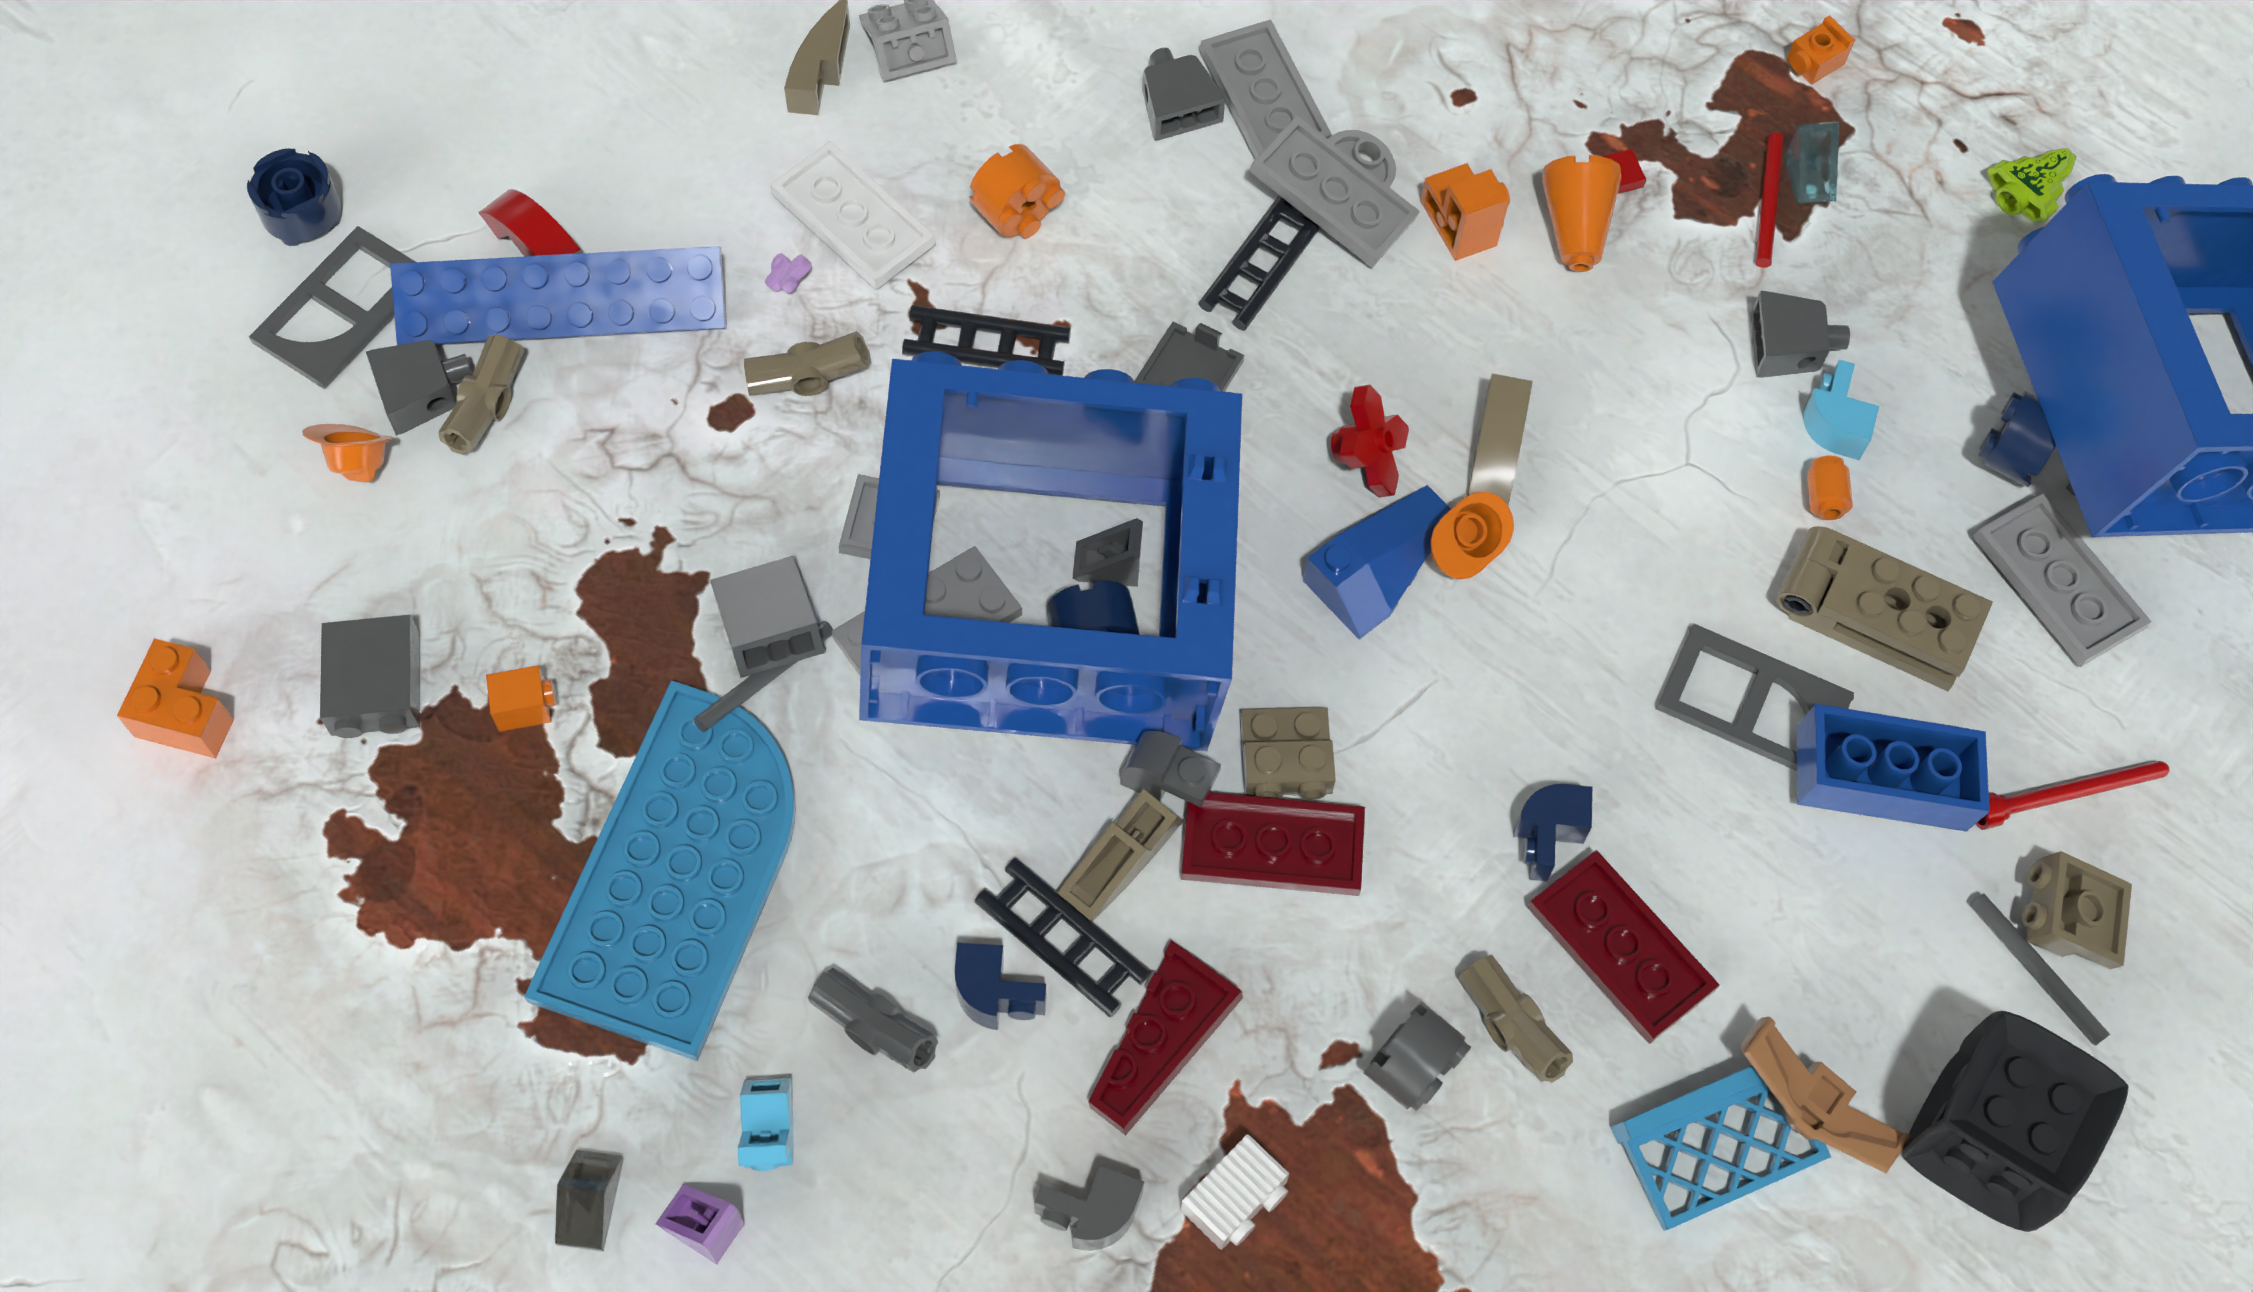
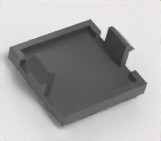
M1173 321L1134 383L1170 386L1180 379L1202 378L1215 383L1221 392H1225L1244 362V355L1231 348L1228 351L1219 347L1222 333L1207 325L1198 324L1194 335L1187 332L1186 327Z

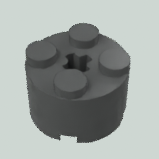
M1422 1001L1409 1013L1411 1017L1407 1022L1400 1024L1371 1060V1065L1363 1072L1364 1075L1406 1110L1411 1107L1415 1111L1423 1104L1426 1105L1442 1086L1443 1082L1437 1076L1439 1074L1444 1076L1451 1068L1454 1069L1471 1048L1464 1041L1466 1037Z

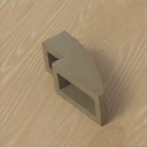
M839 0L809 31L800 45L790 66L784 87L789 113L819 115L824 85H840L850 30L847 0Z
M1492 373L1486 393L1467 496L1475 492H1489L1499 496L1509 506L1533 381Z
M1143 789L1116 824L1113 822L1110 824L1057 893L1088 919L1094 921L1146 867L1184 820Z

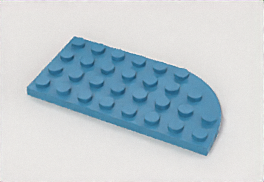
M671 680L524 998L527 1003L698 1061L786 857L792 839L796 808L794 789L787 763L776 741L766 728L751 714L741 707H737L706 732H702L695 725L694 718L721 697Z

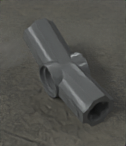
M833 967L829 971L824 972L814 984L808 996L809 1002L845 1028L844 1031L848 1037L866 1052L875 1056L880 1052L913 1073L919 1069H926L934 1060L938 1044L936 1037L931 1032L905 1018L902 1012L883 996L877 993L870 995Z

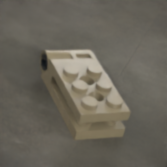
M1822 526L1808 529L1776 597L1778 606L1790 614V620L1947 692L1954 685L1956 677H1960L1965 670L1993 603L1991 600L1835 530Z

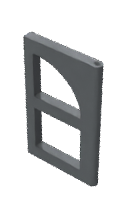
M359 226L249 336L254 345L323 389L335 379L394 317L392 287L367 312L325 284L359 249L389 268L392 263L416 262ZM310 299L353 325L351 329L339 336L317 342L293 341L276 335Z
M1693 623L1689 627L1688 637L1656 709L1797 771L1796 751L1752 732L1772 683L1774 682L1787 690L1797 700L1805 715L1815 704L1848 709L1851 701L1854 699V692ZM1700 651L1756 674L1735 725L1679 701Z

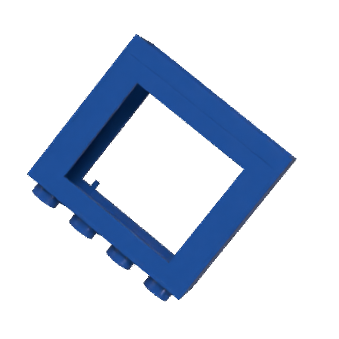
M2109 174L2087 177L2074 184L2066 192L2064 197L2066 205L2045 227L2030 232L2020 240L2017 246L2019 254L1992 283L2091 537L2253 532V414H2230L2188 313H2229L2253 367V182L2246 177H2237L2217 185L2186 184L2185 180L2180 176H2166L2150 183L2117 182L2115 177Z
M934 351L920 353L914 356L912 360L892 359L861 642L859 720L1136 745L1144 732L1160 731L1182 738L1181 746L1189 750L1208 751L1232 681L1242 394L1221 392L1215 383L1202 378H1184L1175 381L1170 386L1134 383L1131 376L1114 369L1095 370L1088 373L1084 378L1048 374V371L1043 366L1025 360L1009 361L1002 364L998 369L962 366L961 362L954 356ZM937 485L1164 506L1165 524L1159 637L925 615Z

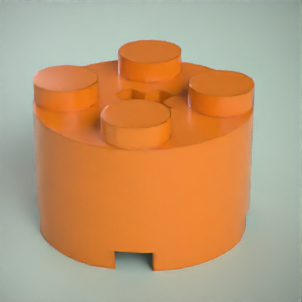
M1014 144L1009 146L1013 152L1003 157L997 152L980 167L970 185V188L974 191V196H969V199L1002 236L1014 237L1021 235L1024 239H1027L1039 230L1041 226L1040 221L1049 211L1062 202L1065 191L1060 187L1059 179L1026 145Z

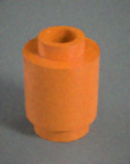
M1822 456L1813 460L1807 472L1810 511L1824 520L1839 519L1853 507L1849 468L1844 465V460L1838 456Z

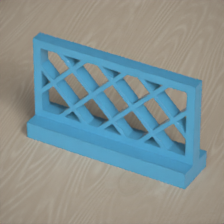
M1752 1065L1611 1126L1618 1144L1623 1143L1663 1231L1674 1228L1831 1157L1826 1144L1817 1139L1808 1140L1814 1153L1800 1159L1784 1152L1790 1130L1794 1128L1788 1124L1786 1116L1783 1117L1763 1108L1769 1087ZM1758 1094L1755 1104L1745 1101ZM1737 1105L1752 1112L1745 1135L1722 1126L1728 1107ZM1717 1112L1714 1122L1705 1119V1117ZM1760 1116L1783 1125L1775 1148L1753 1139ZM1696 1123L1712 1130L1704 1153L1681 1144L1687 1125ZM1677 1130L1674 1140L1664 1137V1135ZM1719 1134L1742 1142L1735 1166L1712 1157ZM1650 1141H1656L1670 1147L1664 1170L1660 1171L1647 1165L1639 1146ZM1750 1146L1773 1156L1767 1174L1762 1177L1743 1170ZM1678 1152L1701 1160L1694 1184L1671 1175ZM1781 1159L1791 1163L1778 1169ZM1709 1165L1732 1173L1726 1193L1717 1195L1702 1188ZM1653 1176H1655V1177H1657V1178H1660V1182H1659V1185H1658V1186H1657V1184H1656V1182H1655ZM1740 1177L1751 1181L1738 1187ZM1668 1182L1691 1192L1686 1210L1672 1217L1663 1199ZM1699 1195L1709 1199L1696 1206Z

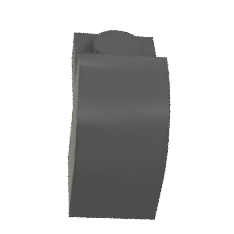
M1147 731L1141 735L1123 768L1120 785L1138 793H1141L1144 789L1158 801H1161L1165 792H1168L1198 807H1202L1220 772L1221 764L1181 746L1182 738L1165 732Z
M1099 1165L1086 1201L1041 1184L1034 1202L1035 1214L1040 1215V1221L1051 1228L1061 1231H1067L1068 1226L1075 1228L1073 1248L1085 1251L1103 1249L1120 1240L1130 1228L1143 1194L1144 1181Z

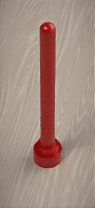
M2156 761L2010 797L1989 792L1990 812L1979 820L1976 825L1981 830L1999 827L2003 825L2005 820L2010 818V814L2164 778L2169 774L2170 769L2166 762Z

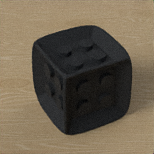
M1996 1011L1986 1017L1965 1037L1959 1051L1951 1058L1941 1072L1909 1131L1911 1138L1905 1145L1902 1156L1925 1178L1991 1219L2020 1231H2034L2063 1213L2069 1206L2072 1198L2080 1191L2091 1175L2122 1114L2129 1086L2107 1065L2052 1031L2020 1015L2007 1011Z

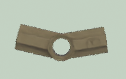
M857 331L823 344L815 342L797 343L791 346L787 353L744 358L749 395L793 390L794 393L802 396L817 395L828 388V381L868 367V363H871V358L863 336Z
M501 335L488 336L473 374H468L463 378L457 392L456 405L438 431L440 441L446 444L452 452L465 455L466 452L473 451L493 420L499 422L505 417L511 401L510 385L525 351L520 344Z
M1492 954L1486 957L1483 956L1460 973L1458 979L1484 1014L1486 1029L1501 1050L1505 1052L1512 1050L1540 1082L1550 1081L1553 1083L1565 1075L1567 1068L1573 1063L1572 1052L1546 1025L1543 1014L1534 1000L1525 993H1519Z

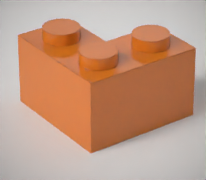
M1468 163L1426 177L1420 202L1453 259L1457 261L1497 246L1501 229L1504 226L1507 207L1510 204V195L1506 185L1503 182L1499 183L1492 169L1474 175Z
M155 638L117 714V717L135 738L215 759L234 721L219 698L201 694L211 671L196 649Z

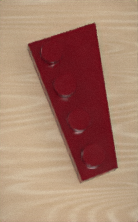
M1172 940L1164 953L1165 958L1158 972L1153 974L1146 988L1147 993L1137 1013H1133L1126 1027L1127 1032L1118 1050H1114L1088 1101L1090 1109L1125 1136L1243 999L1242 991Z

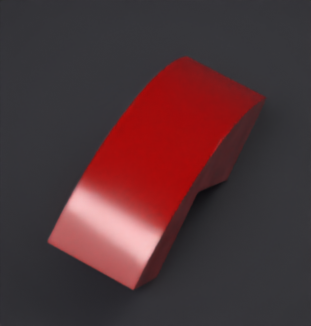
M507 190L478 212L498 239L509 236L523 256L575 254L580 250L570 235L543 207L518 190Z

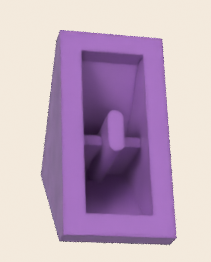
M683 1184L656 1222V1225L707 1259L718 1264L744 1226V1222L738 1209L730 1202Z

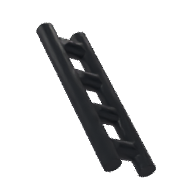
M1278 195L1201 298L1199 306L1207 312H1212L1218 303L1238 313L1233 320V324L1239 330L1245 331L1321 227L1307 216L1290 208L1291 204ZM1279 220L1299 230L1289 245L1269 235ZM1259 247L1279 257L1269 272L1249 262ZM1238 275L1259 285L1248 300L1228 290Z
M916 305L911 306L910 321L921 322L918 340L904 339L902 355L916 356L923 352H942L954 356L961 363L999 368L1002 364L1009 361L1025 360L1043 366L1048 371V374L1062 376L1064 374L1065 361L1053 360L1056 342H1070L1071 327ZM937 325L961 328L958 345L933 343ZM977 330L1001 334L997 352L973 348ZM1016 337L1041 339L1037 357L1013 354Z
M1014 858L1005 869V872L1014 878L1010 885L997 898L987 889L983 890L977 896L975 903L1109 1018L1113 1017L1122 1004L1112 994L1129 976L1139 985H1142L1152 971L1061 897L1056 890L1019 859ZM1027 891L1048 907L1031 926L1010 910ZM1061 919L1081 935L1064 955L1044 939ZM1094 948H1097L1116 964L1099 983H1096L1078 967Z

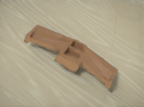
M1771 1017L1759 1019L1742 1042L1741 1049L1784 1107L1788 1124L1807 1140L1817 1139L1875 1169L1887 1173L1911 1138V1135L1902 1133L1848 1106L1856 1094V1090L1822 1062H1813L1807 1070L1775 1027L1776 1022Z

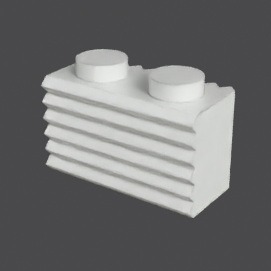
M1247 1134L1183 1199L1181 1211L1219 1249L1222 1250L1230 1241L1238 1246L1256 1226L1251 1219L1263 1207L1268 1212H1271L1287 1195L1288 1190L1284 1185L1287 1183L1289 1173Z

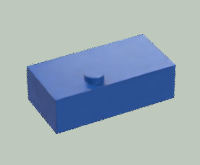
M1815 704L1796 725L1797 805L1965 832L1990 812L1986 731Z

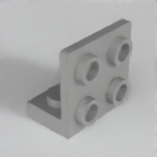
M904 0L903 4L892 7L887 4H881L869 8L868 13L859 15L861 25L873 40L880 76L883 81L957 62L948 17L934 0Z

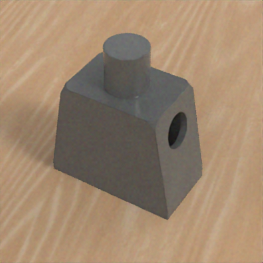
M1165 47L1155 50L1150 55L1149 59L1152 65L1146 67L1143 72V96L1155 141L1223 122L1225 96L1196 56L1187 55L1174 59L1171 50Z
M1760 291L1751 311L1756 377L1763 378L1816 372L1821 369L1830 349L1846 350L1849 346V326L1828 325L1826 305L1822 301Z
M431 340L366 351L386 415L396 436L452 410L456 405V400L450 385L462 381L468 374L472 375L465 354L442 361L434 341Z

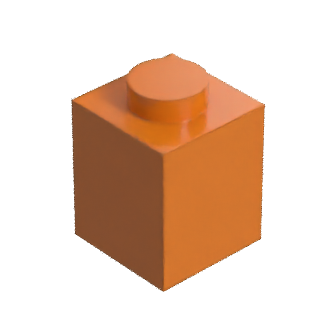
M539 665L486 675L490 714L499 732L552 722L550 706L557 705L556 692L552 679H544Z

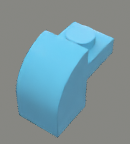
M1839 359L1832 374L1825 372L1819 389L1814 388L1804 408L1803 421L1810 437L1822 448L1842 456L1860 460L1872 439L1879 406L1847 397L1855 364Z
M791 1078L744 1081L740 1092L742 1134L738 1144L739 1166L752 1168L757 1171L773 1170L779 1166H792L794 1138Z

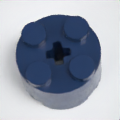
M291 148L280 149L261 158L253 167L255 173L251 181L248 180L247 192L265 229L272 236L280 239L285 245L297 246L304 241L315 239L326 233L329 229L338 226L341 221V201L323 160L309 151V155L297 153L295 149Z
M2027 391L2022 395L2013 392L2001 412L2000 420L2004 421L1999 431L1994 428L1990 429L1979 448L1981 450L1979 456L1984 458L1982 461L1983 465L2029 487L2031 485V476L2028 473L2037 477L2054 451L2056 444L2038 398Z
M1106 580L1093 581L1094 589L1080 591V586L1077 584L1060 591L1048 603L1050 627L1140 635L1130 591L1127 586L1121 583Z

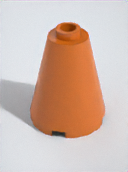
M1576 155L1566 156L1553 160L1543 168L1542 183L1561 262L1568 265L1569 269L1573 271H1589L1593 269V265L1598 264L1602 259L1622 178L1620 165L1612 159L1589 155V162H1576Z

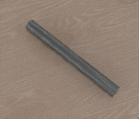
M826 621L818 624L823 643L832 636L833 628ZM797 662L750 675L694 718L695 725L702 732H706Z
M1985 893L1970 904L2095 1045H2098L2111 1035Z

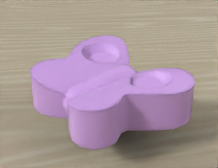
M779 253L772 261L771 273L765 279V284L774 292L783 289L787 293H791L800 284L799 279L810 270L812 264L802 254L791 261L784 254Z

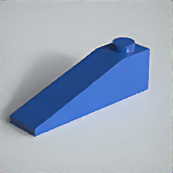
M1426 485L1340 533L1307 558L1303 582L1360 640L1391 616L1407 587L1412 584L1417 576L1418 570L1428 555L1432 553L1430 541L1434 527L1451 508Z

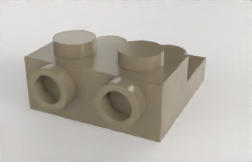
M1328 707L1241 709L1240 725L1245 796L1279 799L1284 795H1300L1303 799L1314 800L1333 793L1336 779L1333 741L1330 740Z
M2062 851L2036 859V862L2032 864L2027 873V883L2033 886L2031 903L2026 906L2022 914V923L2028 927L2027 941L2061 957L2075 953L2109 969L2124 966L2132 884Z

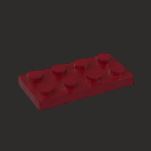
M1209 792L1202 807L1187 801L1181 880L1359 896L1362 882L1365 807Z
M1597 850L1537 895L1528 905L1530 911L1649 1044L1654 1042L1713 994L1720 986L1714 977Z

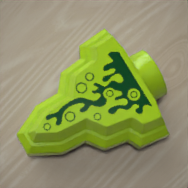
M2061 148L2046 151L2037 158L2022 156L2013 162L2002 160L1987 170V175L1990 179L1991 187L1996 191L1995 198L1998 206L2008 215L2015 216L2021 213L2033 223L2038 221L2045 223L2059 207L2057 200L2064 192L2062 182L2071 174L2077 156L2070 149Z

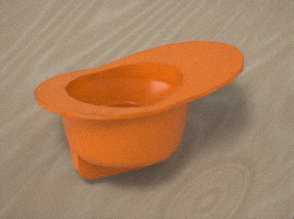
M318 424L308 426L302 430L304 437L321 444L327 466L331 472L342 474L346 479L358 482H371L374 479L375 470L381 468L384 463L385 443L393 440L392 436L379 435L364 428L345 424Z
M1475 492L1463 498L1447 512L1434 527L1430 541L1432 556L1438 568L1447 576L1457 580L1470 579L1480 573L1502 553L1510 543L1514 531L1513 515L1508 504L1495 494Z

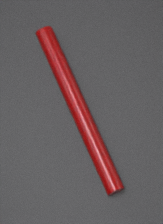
M1771 133L1768 136L1756 253V265L1762 268H1767L1772 264L1784 136L1780 133Z

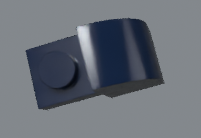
M1572 784L1548 785L1533 793L1526 801L1515 825L1513 837L1525 838L1523 864H1530L1529 880L1548 881L1555 867L1556 841L1584 844L1592 828V786Z
M957 942L955 962L957 997L963 1011L970 1019L983 1027L998 1030L1000 1013H1008L1010 1018L1017 1020H1031L1035 1018V1015L1045 1016L1046 984L1002 981L1004 968L1003 945Z

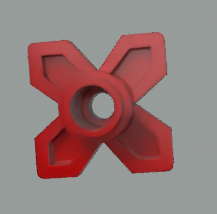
M1370 384L1354 387L1350 408L1355 423L1344 425L1340 430L1332 434L1331 451L1333 457L1337 462L1345 463L1351 469L1365 467L1368 487L1379 498L1394 496L1399 474L1392 451L1406 447L1409 427L1398 414L1384 416L1382 398Z

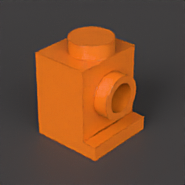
M1829 15L1824 18L1822 24L1794 40L1786 60L1798 74H1801L1812 85L1845 65L1855 39Z

